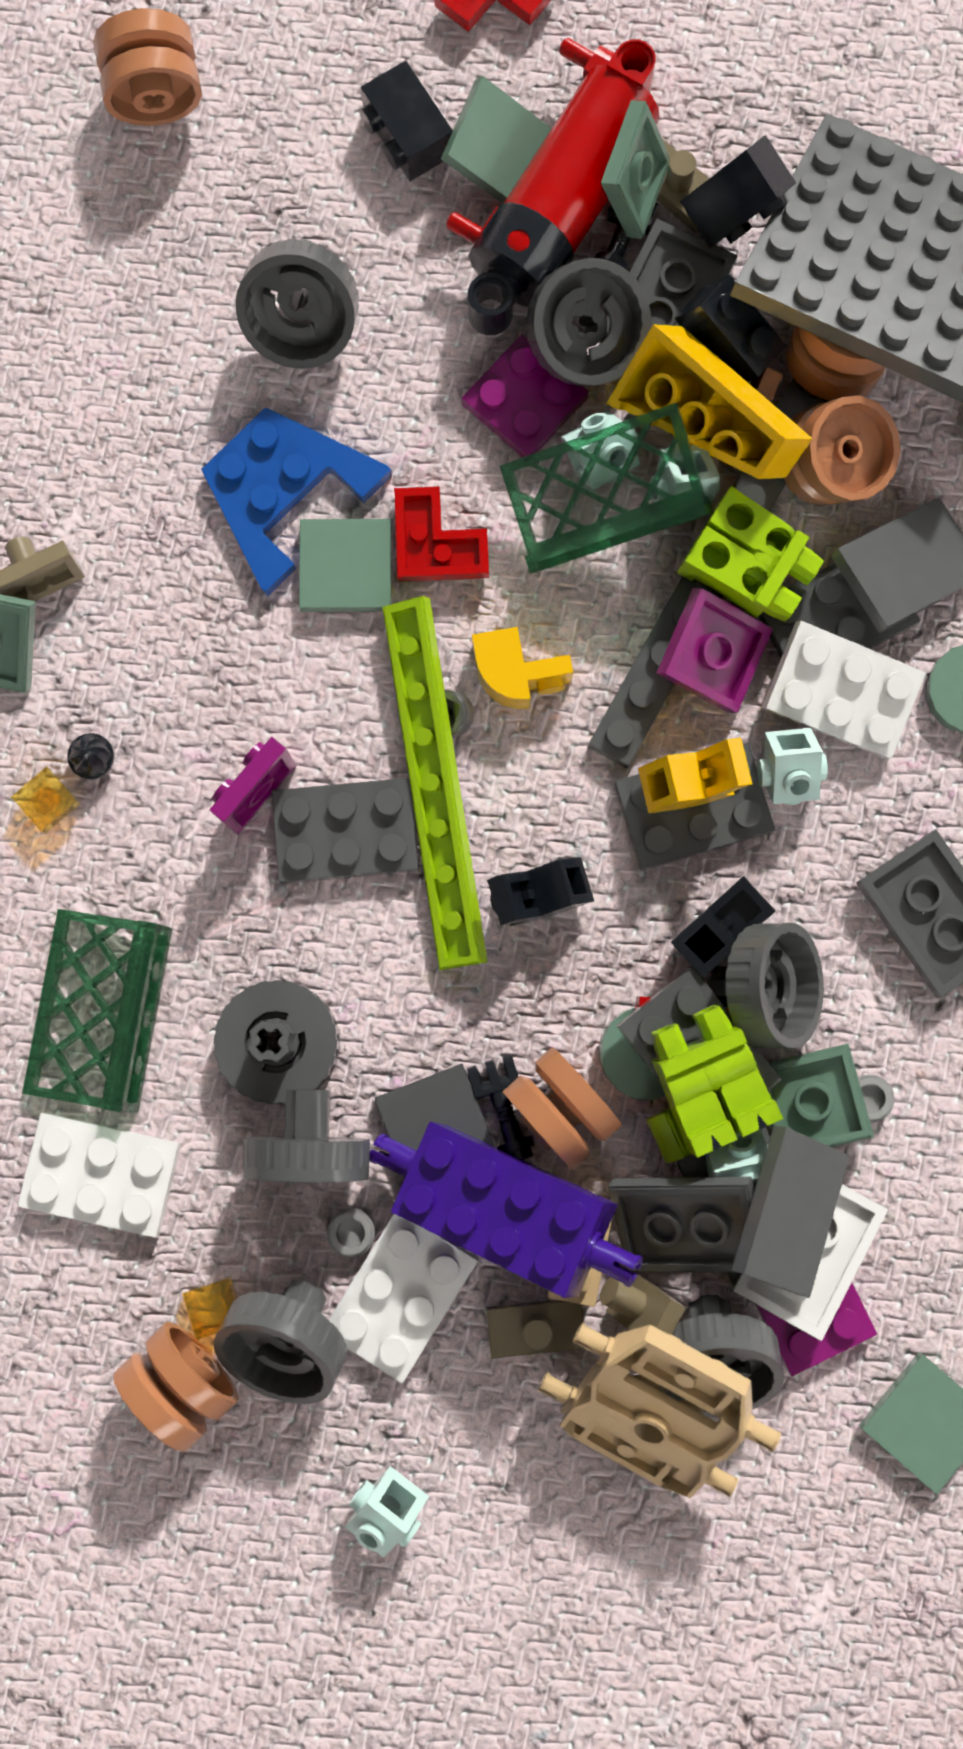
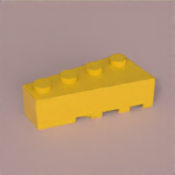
M653 324L606 403L617 410H624L636 416V419L650 426H657L673 434L674 438L688 445L693 444L709 452V455L757 479L786 478L813 439L683 326Z

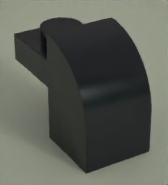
M581 857L558 859L528 871L501 874L487 880L491 892V906L498 915L500 925L510 924V927L521 925L594 902Z
M743 876L681 931L671 943L704 978L730 955L733 943L740 932L753 924H762L776 912V909Z

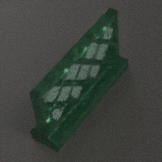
M678 403L667 405L500 466L528 554L524 557L530 574L713 513L709 497L705 495ZM670 416L675 437L666 453L643 440L652 422ZM642 426L637 437L627 433L629 430ZM615 435H619L634 443L622 468L599 457L607 439ZM598 442L593 453L582 448ZM678 445L683 461L673 456ZM640 447L664 458L652 483L628 472ZM571 451H576L590 459L578 483L556 472L564 454ZM554 458L550 468L540 464V462ZM596 462L619 474L608 498L585 487ZM669 462L687 471L692 490L673 495L657 487ZM531 466L546 474L535 498L520 491L515 471ZM625 477L648 489L640 507L631 511L613 502ZM553 478L575 489L564 513L542 502ZM654 492L666 498L649 504ZM581 493L604 504L596 522L593 524L585 525L570 517ZM524 501L532 504L528 514ZM538 508L561 519L552 538L536 542L531 526ZM610 508L621 513L605 519ZM567 523L578 528L562 534Z
M57 910L22 1094L94 1106L115 1112H139L173 928L140 920L134 921L70 910ZM70 921L84 923L93 937L75 952L67 941ZM96 925L107 926V928L99 932ZM120 929L133 930L130 950L117 959L105 940ZM99 946L111 965L91 978L80 959ZM127 964V970L125 971L123 966ZM73 966L84 985L65 998L58 987L59 977L62 972ZM116 972L124 984L122 996L108 1005L97 985ZM90 992L100 1007L101 1012L83 1025L71 1005ZM119 1009L118 1017H116L114 1012ZM64 1012L75 1031L56 1044L49 1033L50 1023L53 1018ZM107 1018L115 1031L114 1039L111 1045L100 1052L88 1032ZM81 1038L93 1058L74 1071L62 1051ZM110 1056L109 1065H108V1063L106 1062L105 1059ZM55 1058L66 1078L53 1088L39 1086L42 1066ZM97 1065L106 1077L103 1097L89 1095L79 1078ZM72 1085L76 1093L63 1090Z

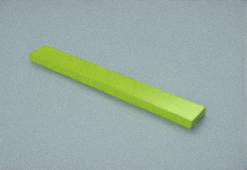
M420 596L383 606L382 609L440 971L488 963L431 601L428 597Z

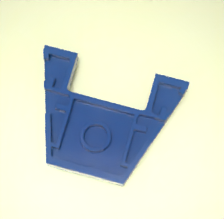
M266 407L201 469L262 592L267 597L296 570V566L266 534L323 478L330 473L334 474L358 499L365 503L392 477V470L386 464Z

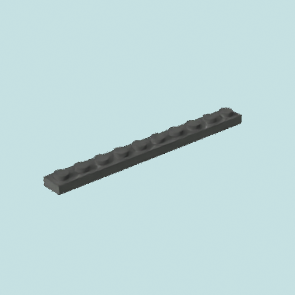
M793 377L777 408L789 419H792L794 415L809 406L829 401L812 395L799 385ZM741 471L732 487L771 512L786 482L784 478L757 479ZM683 576L681 577L588 744V748L627 769L675 683L656 674L692 588H703L718 598H723L722 594L696 579L690 581Z

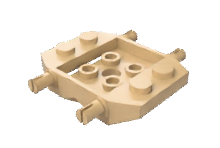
M581 1323L572 1342L598 1355L597 1362L578 1387L575 1385L570 1386L546 1372L537 1390L563 1404L560 1412L564 1413L560 1426L570 1437L656 1485L690 1499L704 1483L730 1497L737 1486L738 1478L717 1468V1462L728 1459L745 1438L764 1447L771 1453L776 1449L781 1438V1432L759 1422L751 1414L753 1407L750 1379L731 1370L724 1363L712 1359L684 1344L677 1337L666 1334L652 1325L622 1332L613 1338L611 1336L606 1337ZM630 1370H633L639 1373L640 1375L633 1376L629 1374ZM658 1385L666 1388L667 1390L675 1393L676 1395L684 1399L676 1400L670 1397L669 1395L661 1392L659 1390ZM703 1410L713 1414L714 1416L720 1419L717 1422H715L714 1420L706 1417L704 1415Z

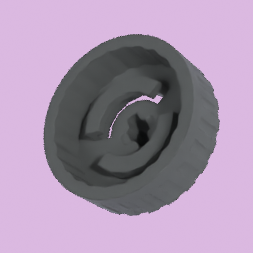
M287 239L264 247L251 259L237 291L236 315L245 338L262 356L272 362L290 368H313L333 360L348 344L359 310V293L354 276L351 275L348 266L341 261L338 255L328 250L325 246L309 240ZM272 290L277 292L279 307L286 316L298 321L311 319L313 323L298 324L284 318L277 310L275 294H272Z
M581 259L557 268L553 273L547 275L535 289L527 308L526 335L533 356L536 357L539 365L549 375L561 380L563 383L576 386L601 385L622 377L651 329L649 303L639 282L622 266L604 259ZM603 302L602 305H603V307L606 309V311L608 312V316H609V320H610L609 332H608V334H607V336H606V338H605V340H604L603 342H601V343H600L598 346H596V347L589 348V347L595 346L597 343H599V342L603 339V337H604V335H605V333H606V329H607V319H606L605 312H604V311L602 310V308L600 307L601 303ZM580 317L579 324L585 327L584 333L578 331V327L572 325L574 318Z
M796 923L753 924L746 927L744 931L740 932L733 943L727 962L728 965L716 966L712 970L710 978L707 979V985L724 1007H728L733 1025L742 1029L747 1044L756 1048H799L807 1043L818 1025L823 1005V971L814 941L808 932Z
M282 980L264 981L245 988L244 991L235 995L231 1002L225 1006L216 1024L214 1053L219 1064L218 1067L227 1079L226 1081L231 1087L238 1090L240 1094L257 1102L281 1104L286 1103V1089L318 1090L327 1081L338 1060L340 1033L333 1012L316 993L292 982ZM267 1031L279 1033L282 1036L278 1040L282 1048L279 1052L268 1047V1041L264 1036ZM299 1034H300V1036H301V1047H300V1051H299L298 1055L295 1057V1059H294L293 1061H291V1062L288 1063L287 1065H284V1064H286L287 1062H289L290 1060H292L293 1057H294V1056L296 1055V1053L298 1052V1048H299V1044H300V1041H299Z
M286 1089L285 1136L243 1138L242 1178L273 1182H353L368 1180L370 1139L329 1137L330 1090Z
M291 1280L290 1285L285 1288L282 1295L268 1292H251L239 1296L231 1304L213 1343L218 1360L238 1381L262 1395L294 1404H312L320 1402L330 1395L346 1359L347 1345L337 1327L321 1314L327 1300L323 1291L312 1286L306 1280Z
M701 1295L699 1299L689 1302V1318L679 1322L672 1335L680 1339L684 1344L712 1359L724 1363L731 1370L750 1379L753 1409L764 1405L774 1398L784 1384V1371L779 1343L774 1330L761 1320L731 1313L730 1302L723 1300L719 1295ZM658 1385L659 1390L676 1400L684 1399ZM703 1410L704 1415L706 1417H716L713 1414Z

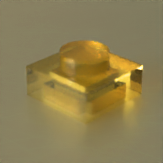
M47 766L11 796L37 828L45 834L81 804Z
M231 1276L182 1293L196 1340L216 1334L231 1304L237 1299Z

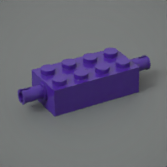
M430 1121L417 1150L389 1138L386 1134H381L375 1140L373 1145L389 1152L390 1155L383 1151L377 1152L371 1149L370 1162L381 1165L404 1177L403 1184L390 1212L563 1298L579 1297L591 1268L624 1283L627 1287L634 1283L638 1274L621 1267L619 1263L630 1269L635 1270L636 1268L640 1270L643 1257L632 1254L604 1240L618 1204L449 1125Z

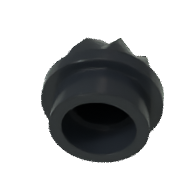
M87 733L77 737L71 743L67 759L70 768L75 774L81 778L93 780L103 777L110 771L114 764L115 754L111 743L99 734Z

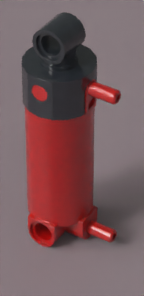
M565 38L560 45L559 54L583 68L582 83L503 204L495 208L483 228L457 212L451 213L446 222L447 229L474 244L468 256L471 266L479 276L470 283L468 288V318L471 326L478 333L490 336L504 332L512 321L515 303L528 307L535 289L542 283V280L557 268L567 265L573 260L575 251L609 200L601 185V181L630 101H646L655 123H658L660 119L659 107L651 95L656 56L653 48L647 42L639 39H630L623 42L615 53L602 45L593 52L574 40ZM486 300H495L501 305L495 309H486L480 304Z

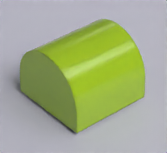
M670 1107L646 1119L665 1164L680 1160L691 1154L685 1147Z

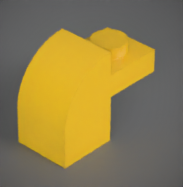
M518 627L472 635V648L480 684L486 693L501 705L514 709H530L531 697L529 690L537 689L540 695L552 694L564 690V684L572 682L573 667L570 655L524 663Z
M741 738L726 739L693 753L666 755L638 768L648 813L672 811L710 803L735 795L734 791L752 785Z

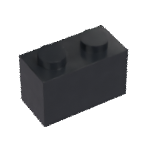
M406 60L360 87L363 107L359 109L361 119L372 135L376 132L384 142L382 147L385 156L395 170L401 168L409 182L444 162L441 160V157L453 130Z
M765 135L687 195L680 203L711 248L725 237L729 244H732L753 228L749 219L757 213L764 220L787 203L782 194L796 184V181Z
M727 275L703 287L674 319L745 381H750L759 377L786 347V344L756 307L730 296L735 281L730 275Z

